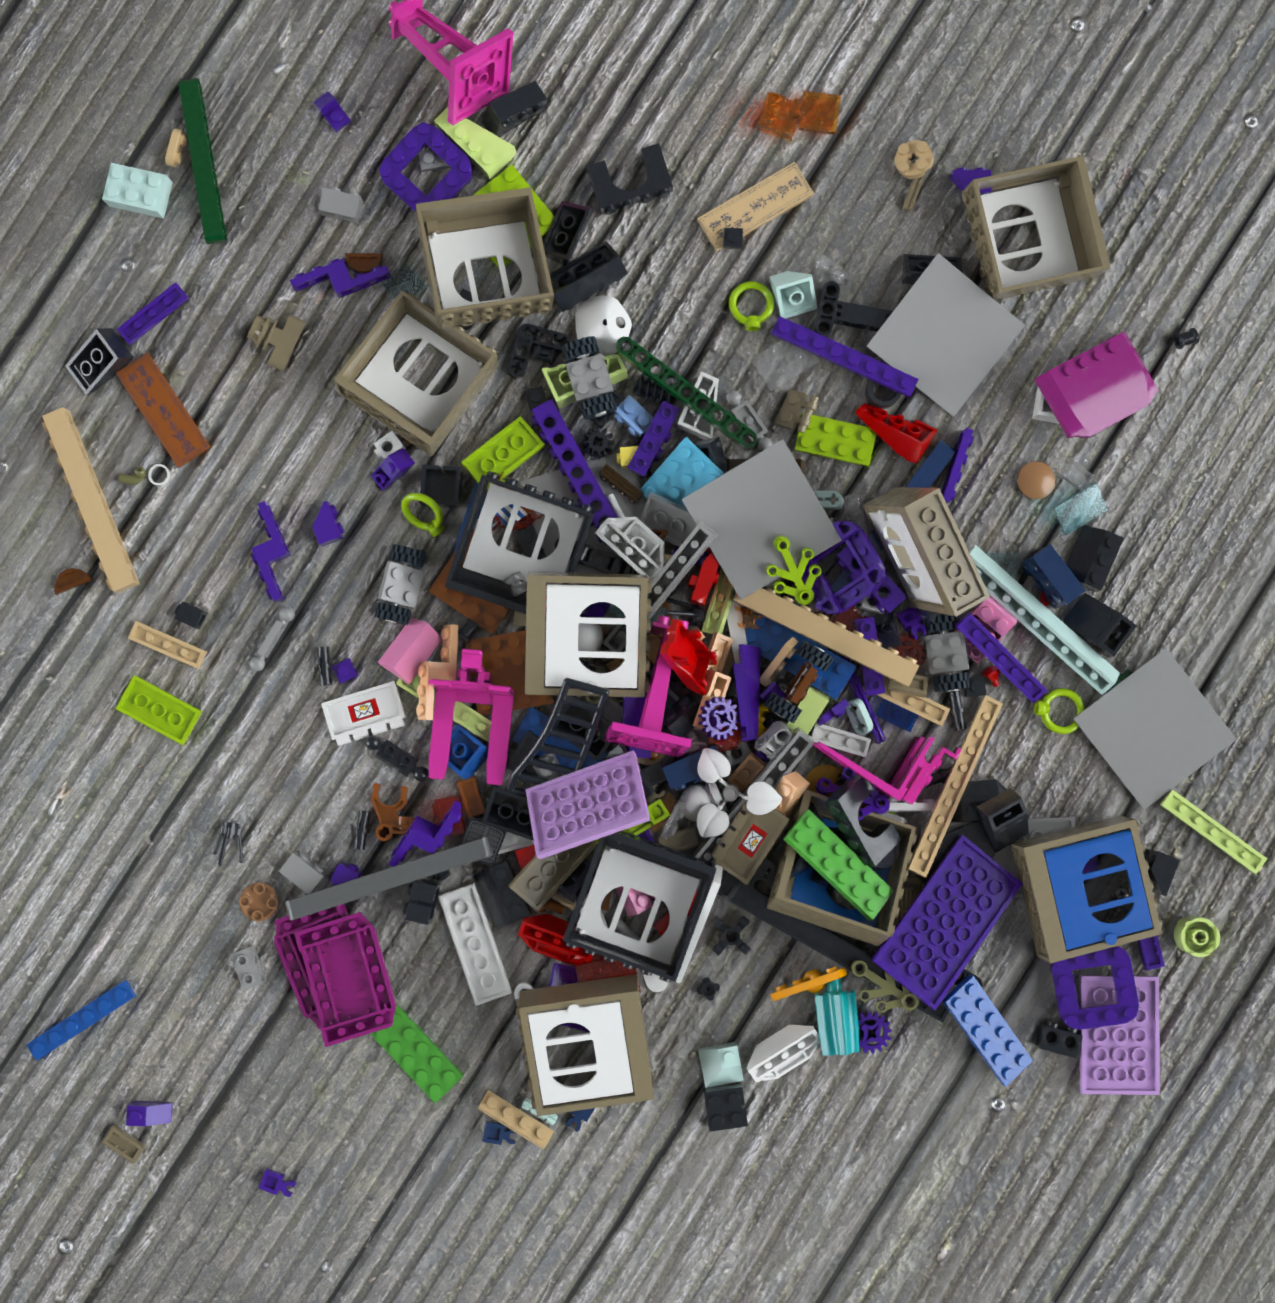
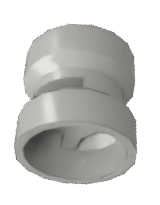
M520 571L504 580L506 586H510V593L513 597L527 590V583L522 580L523 575Z

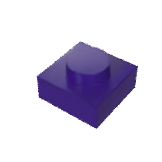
M350 658L332 666L340 684L359 676Z

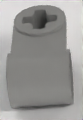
M776 721L758 738L754 747L757 751L765 753L769 760H773L786 744L790 742L791 732L784 722Z

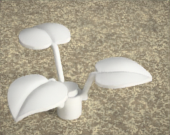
M703 749L697 767L700 778L707 783H714L719 780L725 786L722 793L724 800L718 808L712 803H707L698 812L697 828L703 838L718 836L726 831L729 826V816L721 809L727 801H734L738 796L748 800V811L756 815L769 813L781 803L782 797L766 782L758 781L753 783L748 788V796L742 794L736 785L726 783L722 778L728 776L731 772L728 759L714 749Z

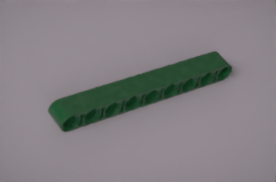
M198 78L179 81V90L204 238L207 244L227 241L201 83Z
M623 336L618 339L616 349L620 357L742 449L751 450L755 447L757 434L631 338ZM626 343L630 345V349L622 351L620 346ZM638 355H643L646 359L644 362L639 363L635 358ZM655 366L659 367L661 369V372L659 374H653L650 371L651 368ZM673 378L676 380V384L669 386L666 384V380ZM683 390H690L692 395L685 398L681 392ZM704 401L707 407L699 409L696 404ZM720 413L723 418L720 421H715L712 415ZM734 424L738 427V431L732 433L727 427ZM750 436L753 438V443L746 444L743 438Z

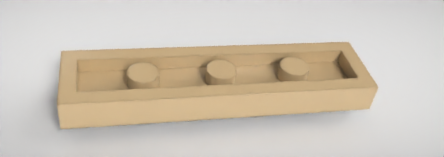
M135 621L128 637L130 640L197 669H200L208 652L138 621Z
M883 677L885 693L877 694V696L928 721L943 726L950 711L949 708L926 697L923 698L887 690L888 679Z
M489 1090L477 1108L543 1150L554 1133L552 1129Z

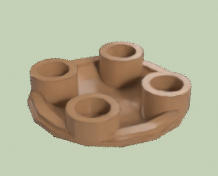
M1035 461L1021 468L1017 474V483L1026 498L1040 499L1052 492L1055 486V476L1048 465Z
M261 882L253 883L246 887L239 899V905L243 914L256 922L272 917L279 904L278 895L274 888Z

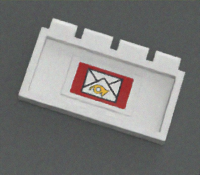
M396 681L321 703L332 740L336 739L338 746L351 743V734L355 741L370 736L368 729H371L373 735L388 731L387 723L390 724L391 730L405 726L403 718H406Z

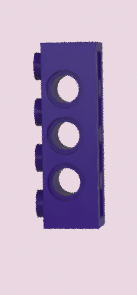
M847 546L836 556L838 559L836 563L841 569H847L851 574L849 575L850 579L854 581L862 575L863 570L861 568L855 569L852 566V560L855 557ZM888 576L880 587L887 590V597H880L878 590L867 596L869 599L872 597L876 602L875 606L881 613L885 612L886 614H889L907 598Z

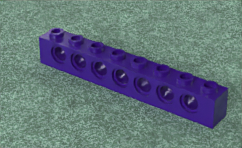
M550 399L532 409L534 415L531 418L536 427L540 425L543 431L540 435L544 442H549L552 448L549 451L554 460L558 458L561 464L558 468L563 477L565 475L568 476L570 482L567 484L572 493L576 492L579 496V499H577L579 506H581V503L591 505L593 502H598L601 505V508L595 511L590 526L594 525L598 530L600 520L617 518L553 400ZM549 419L555 421L554 426L551 428L544 426L545 422ZM562 436L564 441L562 444L557 445L554 443V438ZM567 452L573 454V458L570 461L563 460V455ZM580 469L582 471L581 477L574 478L572 476L573 470ZM583 486H590L592 490L589 494L584 495L581 493ZM596 535L600 543L604 542L598 535Z

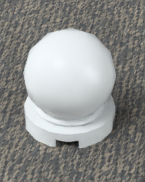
M580 623L578 625V650L599 651L603 644L601 626L599 624Z
M715 782L706 783L705 785H691L680 796V811L685 818L697 822V815L701 807L707 803H712L718 808L723 802V798ZM723 806L721 809L724 812L728 811L726 806Z

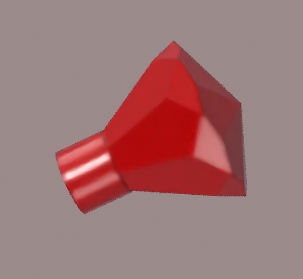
M990 666L981 672L986 679L991 681L993 687L1000 685L998 680L999 669L996 666Z

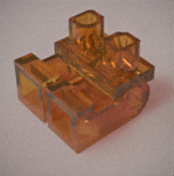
M767 92L758 123L759 130L762 133L791 142L803 100L795 99L794 101L786 99L785 96Z

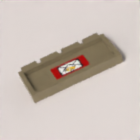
M748 800L741 807L747 813L744 814L739 811L731 823L736 830L728 827L720 840L726 846L724 847L718 843L711 854L712 857L717 859L715 861L717 865L722 866L724 870L746 885L750 883L791 820L777 809L763 815L753 814L747 809Z

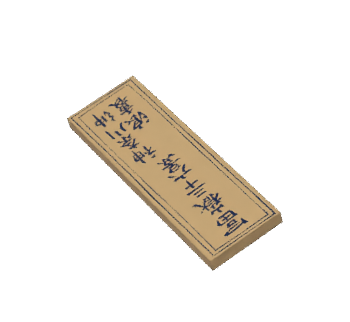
M793 162L697 218V221L714 250L718 252L723 249L724 227L743 228L744 237L811 198L814 193L796 163Z

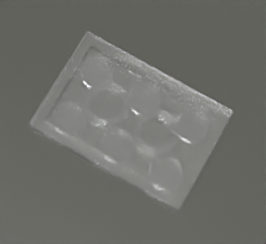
M783 340L750 360L770 393L819 363L814 354Z

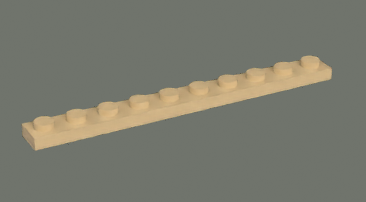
M987 695L983 696L960 747L961 752L951 767L912 855V859L907 866V870L926 878L1003 703Z

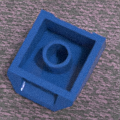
M457 723L452 727L448 766L460 777L467 780L475 775L476 771L487 759L488 747Z

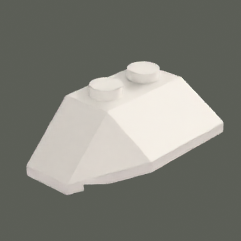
M637 517L607 518L595 532L639 574L647 575L648 580L653 581L664 567L665 542Z
M786 1026L756 1045L747 1066L748 1072L755 1082L778 1079L811 1058L818 1044H820L818 1033L813 1026Z

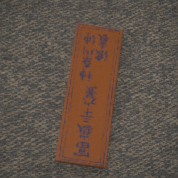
M148 352L116 373L177 467L181 468L211 448Z

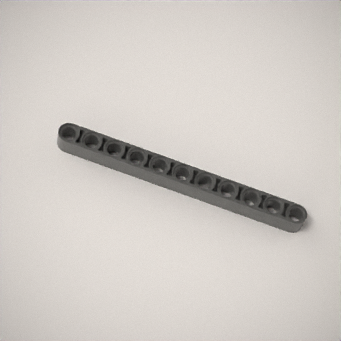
M487 836L285 902L291 921L494 854Z

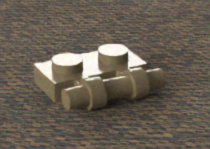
M789 389L775 424L794 431L798 424L797 431L804 433L806 427H809L811 423L812 413L818 407L816 404L819 398L812 395L810 401H807L809 396L806 393ZM803 409H806L803 417H800Z

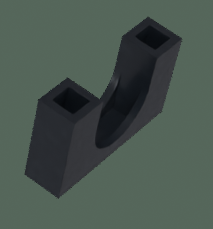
M659 143L641 149V157L647 172V179L640 188L633 191L621 190L613 184L605 160L587 166V173L601 214L610 215L615 213L617 209H629L636 203H648L652 198L658 196L664 198L673 192L672 181Z
M854 775L845 781L825 801V804L851 850L865 866L875 867L897 845L901 838L893 823L878 825L868 836L862 831L858 821V810L861 803L874 789L870 782L862 776Z

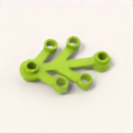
M779 535L774 539L773 545L777 551L782 553L789 571L778 568L775 564H769L766 567V572L771 577L779 576L793 581L797 588L787 586L782 581H776L773 588L777 593L781 594L784 592L795 596V600L799 604L807 605L814 598L812 586L816 577L820 576L821 568L817 564L811 565L809 567V576L804 584L801 578L808 561L814 557V551L809 547H805L801 552L802 557L796 567L789 551L790 541L786 536ZM781 542H786V545L783 548H780L779 544ZM811 551L810 556L806 557L805 552ZM771 567L775 568V571L773 573L769 572V569ZM818 568V572L813 574L812 570ZM782 584V589L777 590V585ZM807 593V598L803 599L802 594Z

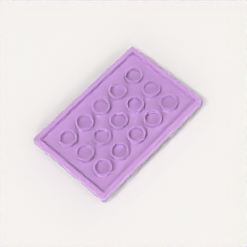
M634 751L525 789L535 852L539 860L650 821L637 756Z
M1079 975V1009L1117 1004L1112 975ZM1134 976L1139 1010L1133 1020L1125 1024L1080 1030V1034L1083 1035L1080 1046L1081 1094L1160 1095L1158 976Z

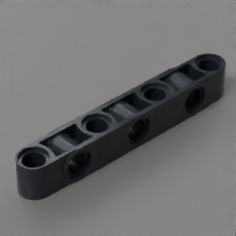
M559 538L555 541V549L558 546ZM575 541L570 560L572 559L577 541ZM585 543L578 560L579 564L605 574H629L634 569L623 558ZM598 555L603 556L605 559L601 565L594 563V558ZM679 584L676 586V590L668 597L675 596L678 593Z

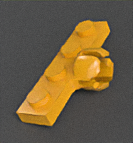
M837 966L826 969V974L819 969L810 970L805 973L803 978L792 981L793 985L789 987L786 984L775 987L776 991L771 993L770 996L772 1001H776L805 990L811 993H818L825 989L828 982L847 975L845 967L838 969Z

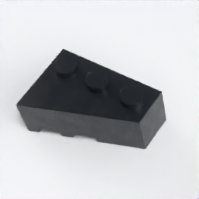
M533 81L488 102L482 124L486 130L501 137L535 114H540L545 109L548 99L537 82Z

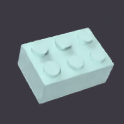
M111 163L102 200L110 207L164 219L173 182L164 174Z

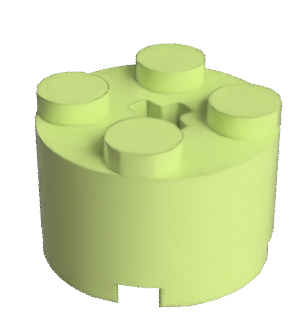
M1190 915L1177 921L1174 928V940L1176 946L1182 951L1196 957H1206L1219 946L1220 933L1210 920Z

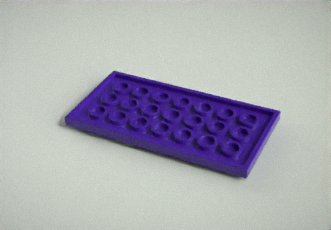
M960 835L895 926L893 936L889 937L882 944L871 961L928 1007L936 1010L1023 883L964 835Z

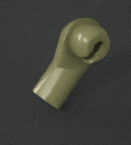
M136 467L132 475L120 473L118 481L119 483L137 485L146 478L147 473L143 467Z

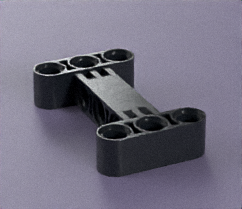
M829 281L824 285L821 292L814 332L828 338L834 324L877 332L893 311L838 301L840 287L836 282ZM826 289H833L835 295H828ZM902 296V297L899 299V301L897 302L895 308H896L897 305L901 302V300L904 298V296ZM829 307L832 313L825 314L822 308ZM819 326H826L828 328V332H821L819 330Z

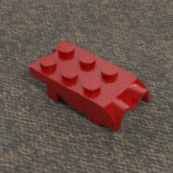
M710 547L705 551L710 553V555L701 565L698 576L692 575L687 586L693 588L690 603L700 606L705 605L708 593L712 585L715 586L720 574L716 571L721 566Z
M672 619L671 625L667 630L668 640L664 641V644L661 646L660 654L690 690L706 695L707 691L703 688V686L707 687L708 684L706 682V671L708 665L717 664V655L714 651H709L700 640L702 635L698 630L686 629L679 619Z

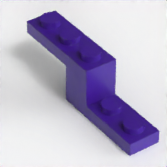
M334 259L326 266H317L311 269V272L295 275L290 280L293 289L298 292L330 279L340 299L390 279L392 276L388 267L381 265L373 268L369 273H359L352 279L344 260Z
M263 501L258 504L259 510L257 512L262 521L265 520L267 525L265 531L268 537H272V539L251 548L253 551L251 557L255 565L258 564L261 570L258 573L262 582H266L268 587L266 593L269 599L280 602L284 600V597L270 564L291 555L269 503Z
M454 801L439 825L416 816L393 850L388 865L393 867L397 866L399 862H403L407 856L406 851H411L414 845L431 854L434 853L436 848L440 849L444 843L445 835H450L453 824H457L462 816L460 812L462 804Z

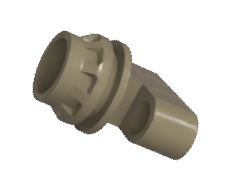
M290 314L283 330L276 327L278 320L275 319L273 323L271 322L272 318L257 315L247 338L252 340L257 347L260 344L263 345L262 350L264 351L267 345L274 347L267 364L284 371L306 322Z

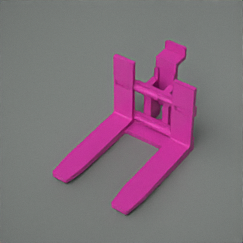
M462 649V669H458L457 674L460 681L429 680V685L436 689L429 753V778L445 779L449 761L455 703L467 702L493 705L487 756V784L502 785L507 765L514 690L509 686L489 684L492 683L493 676L481 666L483 655L481 650ZM471 673H478V678L471 681Z
M918 736L890 784L823 743L813 744L814 748L843 768L849 767L855 772V775H860L872 783L878 792L888 798L902 800L909 805H913L923 787L929 785L933 778L930 775L934 769L938 770L943 762L941 759L943 754L956 760L961 752L959 747H956L953 752L944 747H939L936 754H933L929 762H926L924 756L935 738L928 737L917 756L914 757L925 739L922 736ZM910 766L899 785L896 786L907 767Z

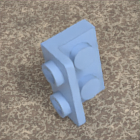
M630 395L614 411L615 419L621 424L624 422L629 427L627 430L634 437L638 435L642 438L653 420V417Z

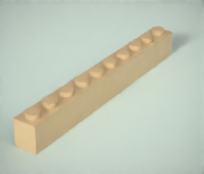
M62 407L43 415V427L51 437V440H49L51 447L58 454L57 462L64 469V479L72 489L71 497L78 504V514L85 521L87 526L85 527L86 534L92 539V549L101 561L99 566L102 572L106 573L108 588L113 592L121 593L140 585L71 412Z
M760 588L740 600L736 593L733 599L735 603L907 688L919 668V665L916 664L917 660L909 656L903 658L898 655L899 652L890 647L887 650L881 647L882 643L872 638L868 641L863 638L864 634L856 630L850 632L846 630V625L837 621L834 624L828 621L829 617L824 614L818 613L816 615L811 613V608L803 604L799 607L793 604V599L787 596L781 598L771 588Z

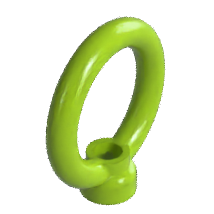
M755 281L744 282L738 285L731 293L729 309L737 321L745 324L746 331H758L761 329L760 324L766 321L773 312L774 298L771 291L762 283ZM755 289L764 294L767 306L761 315L746 317L738 311L736 302L738 296L743 291Z
M410 493L403 498L401 503L402 512L406 519L415 527L429 531L433 537L439 535L445 529L442 524L443 512L432 498L422 493ZM413 500L424 502L434 511L436 519L429 523L420 521L411 513L409 503Z
M1065 688L1052 690L1042 701L1037 700L1035 702L1034 714L1041 716L1044 725L1052 732L1069 734L1079 728L1078 724L1074 720L1068 726L1055 725L1048 716L1050 702L1058 696L1069 697L1077 707V715L1085 710L1084 703L1079 695L1072 690Z

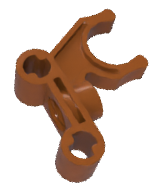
M374 783L371 801L380 821V825L376 828L375 833L379 840L390 841L394 838L395 833L405 834L415 819L398 815V812L407 805L409 788L402 786L400 800L396 804L388 806L382 803L379 798L381 785ZM387 827L390 830V834L384 838L381 835V831Z

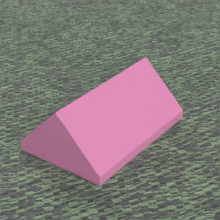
M411 617L409 624L405 625L380 658L378 664L407 684H410L418 674L420 662H427L441 643L442 638L427 622Z

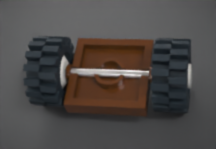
M805 640L796 654L809 662H804L784 694L785 699L772 692L764 704L775 714L791 723H795L802 710L790 702L793 701L798 704L799 701H802L807 694V687L809 684L812 685L818 676L816 674L818 670L813 668L812 664L826 672L834 660L825 651Z

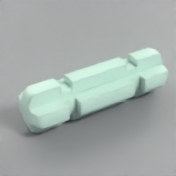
M525 1098L521 1107L526 1111L530 1110V1113L537 1116L536 1109H532L531 1099ZM556 1114L537 1116L542 1120L545 1119L550 1125H554L558 1118Z

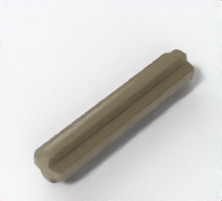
M927 171L924 176L913 179L902 206L903 210L912 211Z

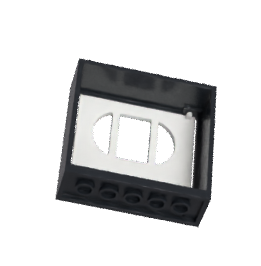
M489 471L481 476L445 587L526 614L527 590L513 597L510 593V586H506L505 582L502 581L519 571L523 575L522 580L526 583L529 572L565 573L585 515L586 518L567 573H574L595 511L592 510L590 505L581 503V506L573 504V499L564 496L562 499L555 497L553 492L544 490L542 493L536 491L537 487L526 484L522 486L518 484V480L509 477L504 480L499 478L500 474ZM489 482H491L479 519H477ZM513 504L514 507L501 545L498 546L491 531L493 518L501 508ZM520 506L545 514L531 557L506 549ZM553 518L558 525L560 533L558 546L548 557L538 560L537 557L550 519ZM473 530H475L462 568L461 565Z
M623 830L599 838L567 925L563 941L571 948L577 949V947L585 949L584 952L595 956L597 953L603 955V959L614 962L616 960L622 962V966L626 968L641 969L640 972L645 975L652 976V974L660 976L659 979L670 983L672 980L676 982L717 868L714 863ZM604 844H606L604 853H603V855H602V858H601L600 864H599V866H598L596 875H595L594 880H593V883H592V885H591V888H590L589 894H588V896H587L585 905H584V907H583L581 916H580V918H579L577 927H576V929H575V931H574V930H573V929H574V926H575V924H576V921H577L578 915H579V913H580L582 904H583V902H584L586 893H587L588 888H589V885H590V883H591V880H592L593 874H594V872H595L597 863H598V861H599L601 852H602V850H603ZM700 879H702L696 897L694 899L692 908L690 910L689 916H687ZM623 886L624 889L610 927L607 928L601 918L602 901L611 890ZM631 888L655 897L640 940L615 932ZM664 901L670 915L668 928L660 938L647 943L646 941L660 902ZM684 927V930H683V932H682V935H681L680 941H679V943H678L676 952H675V954H674L672 963H671V965H668V964L670 963V961H671V958H672L673 952H674V950H675L677 941H678V939H679L681 930H682V928Z

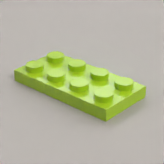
M812 415L810 418L811 423L809 427H806L805 432H798L794 451L865 467L870 465L876 433L870 427Z
M520 416L461 461V464L478 484L482 474L489 471L500 474L499 478L504 479L544 448L545 444Z
M137 675L132 677L115 708L181 745H185L203 712Z

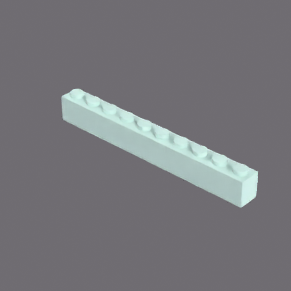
M977 545L969 551L982 581L993 599L1101 695L1116 683L1120 673Z

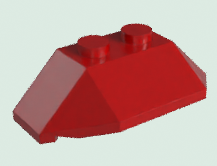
M547 913L523 919L518 936L524 940L532 951L567 964L591 962L593 955L584 952L585 949L577 947V949L571 948L563 941L569 921Z

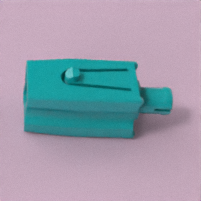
M841 978L827 983V992H823L821 995L815 994L818 1033L823 1056L849 1055L850 1053L859 1052V1024L855 991L846 992V990H842Z

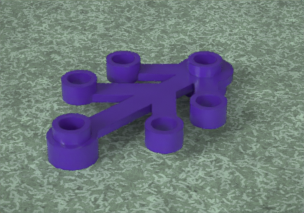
M849 767L845 768L842 772V778L846 781L851 776H847L845 772H849L851 776L855 775V772ZM828 778L819 779L815 786L816 791L821 795H827L829 792L834 793L840 787L832 784ZM822 783H826L828 787H824ZM872 783L870 784L874 791L862 802L869 806L863 809L859 808L858 813L861 817H858V821H861L863 817L873 812L884 814L890 808L889 800L885 796L879 795Z

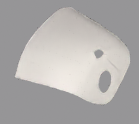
M595 296L581 301L575 314L577 339L594 336L600 351L599 354L602 353L603 357L614 355L617 352L616 343L618 339L623 336H629L632 326L631 320L619 301L612 296ZM617 317H622L625 320L624 328H619L616 325L615 320ZM604 319L607 320V325H606V326L603 325V320H604Z

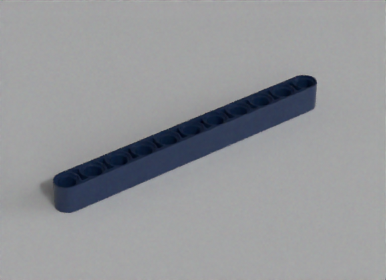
M940 440L905 487L929 488L953 457L956 450ZM873 529L868 535V539L879 555L883 548ZM856 559L852 560V566L855 569L861 568ZM847 569L842 570L831 584L834 593L852 582L849 577L851 574Z

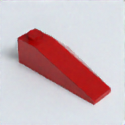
M865 403L855 412L896 453L915 464L923 457L938 431L922 421L915 419L914 422L905 420L903 415L892 416L884 409Z

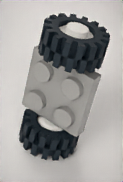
M594 336L583 337L562 346L566 362L568 363L565 365L576 401H583L580 403L584 419H594L616 411L617 406L613 394L610 393L614 389L603 354H599L600 351L596 338Z
M392 545L389 559L402 563V565L387 561L378 599L392 602V605L378 602L374 617L393 623L409 624L412 610L399 606L416 607L424 571L411 568L410 566L423 568L426 552L403 545Z
M938 615L931 622L928 618H924L926 633L940 632L937 635L925 636L930 675L945 672L948 674L933 677L935 692H949L970 688L968 672L952 674L954 671L969 669L964 634L961 631L948 633V631L958 629L955 624L960 621V616Z

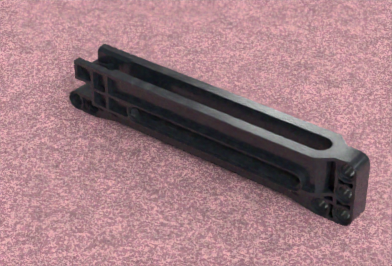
M765 858L748 885L726 870H722L718 895L845 968L851 970V965L855 960H862L867 964L870 971L886 980L884 971L871 961L874 955L826 928L767 908L770 896L754 888V883L757 880H762L773 886L777 867L767 858ZM832 899V901L836 903L838 906L845 909H849L846 906ZM861 964L856 965V971L862 970ZM965 968L954 983L958 985L970 974L975 977L981 987L983 986L981 979ZM862 976V977L865 978L866 980H868V981L872 982L873 984L877 985L876 983H874V982L871 981L870 979L866 978L865 976ZM895 980L896 988L903 991L902 985ZM907 997L905 1002L910 1004L912 1002V998ZM919 999L917 1009L942 1023L944 1022L949 1010L942 1001L936 1010H932Z

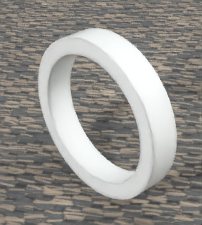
M156 464L149 469L148 478L154 485L162 486L169 481L170 471L166 466ZM156 467H163L167 471V478L162 483H155L151 478V473Z

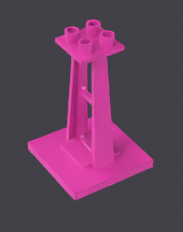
M403 0L400 3L393 1L389 5V11L391 12V19L389 21L391 38L395 40L404 35L449 81L448 122L452 126L486 107L488 102L509 93L514 32L509 28L476 45L423 9V0ZM423 22L443 37V39L435 44H430L415 28L421 26ZM448 44L455 46L463 53L450 60V62L437 51Z
M658 616L657 620L652 623L649 634L662 637L639 726L612 722L605 734L604 741L616 744L623 743L625 746L680 758L691 747L692 739L661 732L671 667L660 652L664 641L668 640L667 630L670 627L668 625L670 618ZM680 620L685 628L688 629L689 622Z

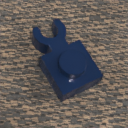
M595 1108L571 1111L574 1116L567 1120L566 1126L569 1127L571 1122H576L575 1132H578L581 1128V1120L587 1122Z
M486 1121L482 1142L502 1145V1140H506L509 1144H516L514 1139L509 1138V1135L515 1132L511 1129L505 1130V1126L501 1123Z

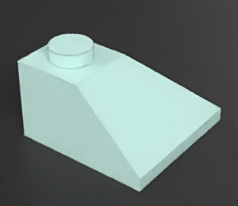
M786 271L770 276L772 293L781 317L786 319L818 309L811 274Z
M736 1041L698 1049L706 1088L744 1081Z

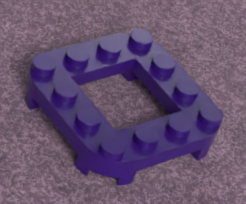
M422 122L413 127L387 155L381 164L379 172L385 185L416 213V204L453 199L466 184H470L473 169L469 158L435 126ZM424 146L429 147L452 168L427 196L401 173Z
M849 521L833 523L842 541L809 560L802 576L805 583L809 576V567L811 565L817 564L819 560L844 543H847L863 572L860 577L834 593L823 572H821L820 576L816 577L812 586L816 602L815 606L817 609L828 614L845 612L878 590L887 578L884 564L865 532L858 524ZM818 568L812 570L813 574L818 572Z
M1115 946L1051 964L1050 971L1053 978L1058 1014L1069 1027L1081 1030L1128 1023L1137 1016L1139 1000L1131 959L1123 948ZM1110 965L1117 1004L1079 1009L1072 970Z

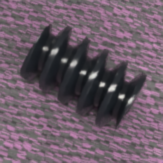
M643 373L638 377L633 394L638 390V397L645 393V399H649L652 395L653 402L659 398V404H662L665 400L671 403L673 398L671 394L648 377L644 379Z

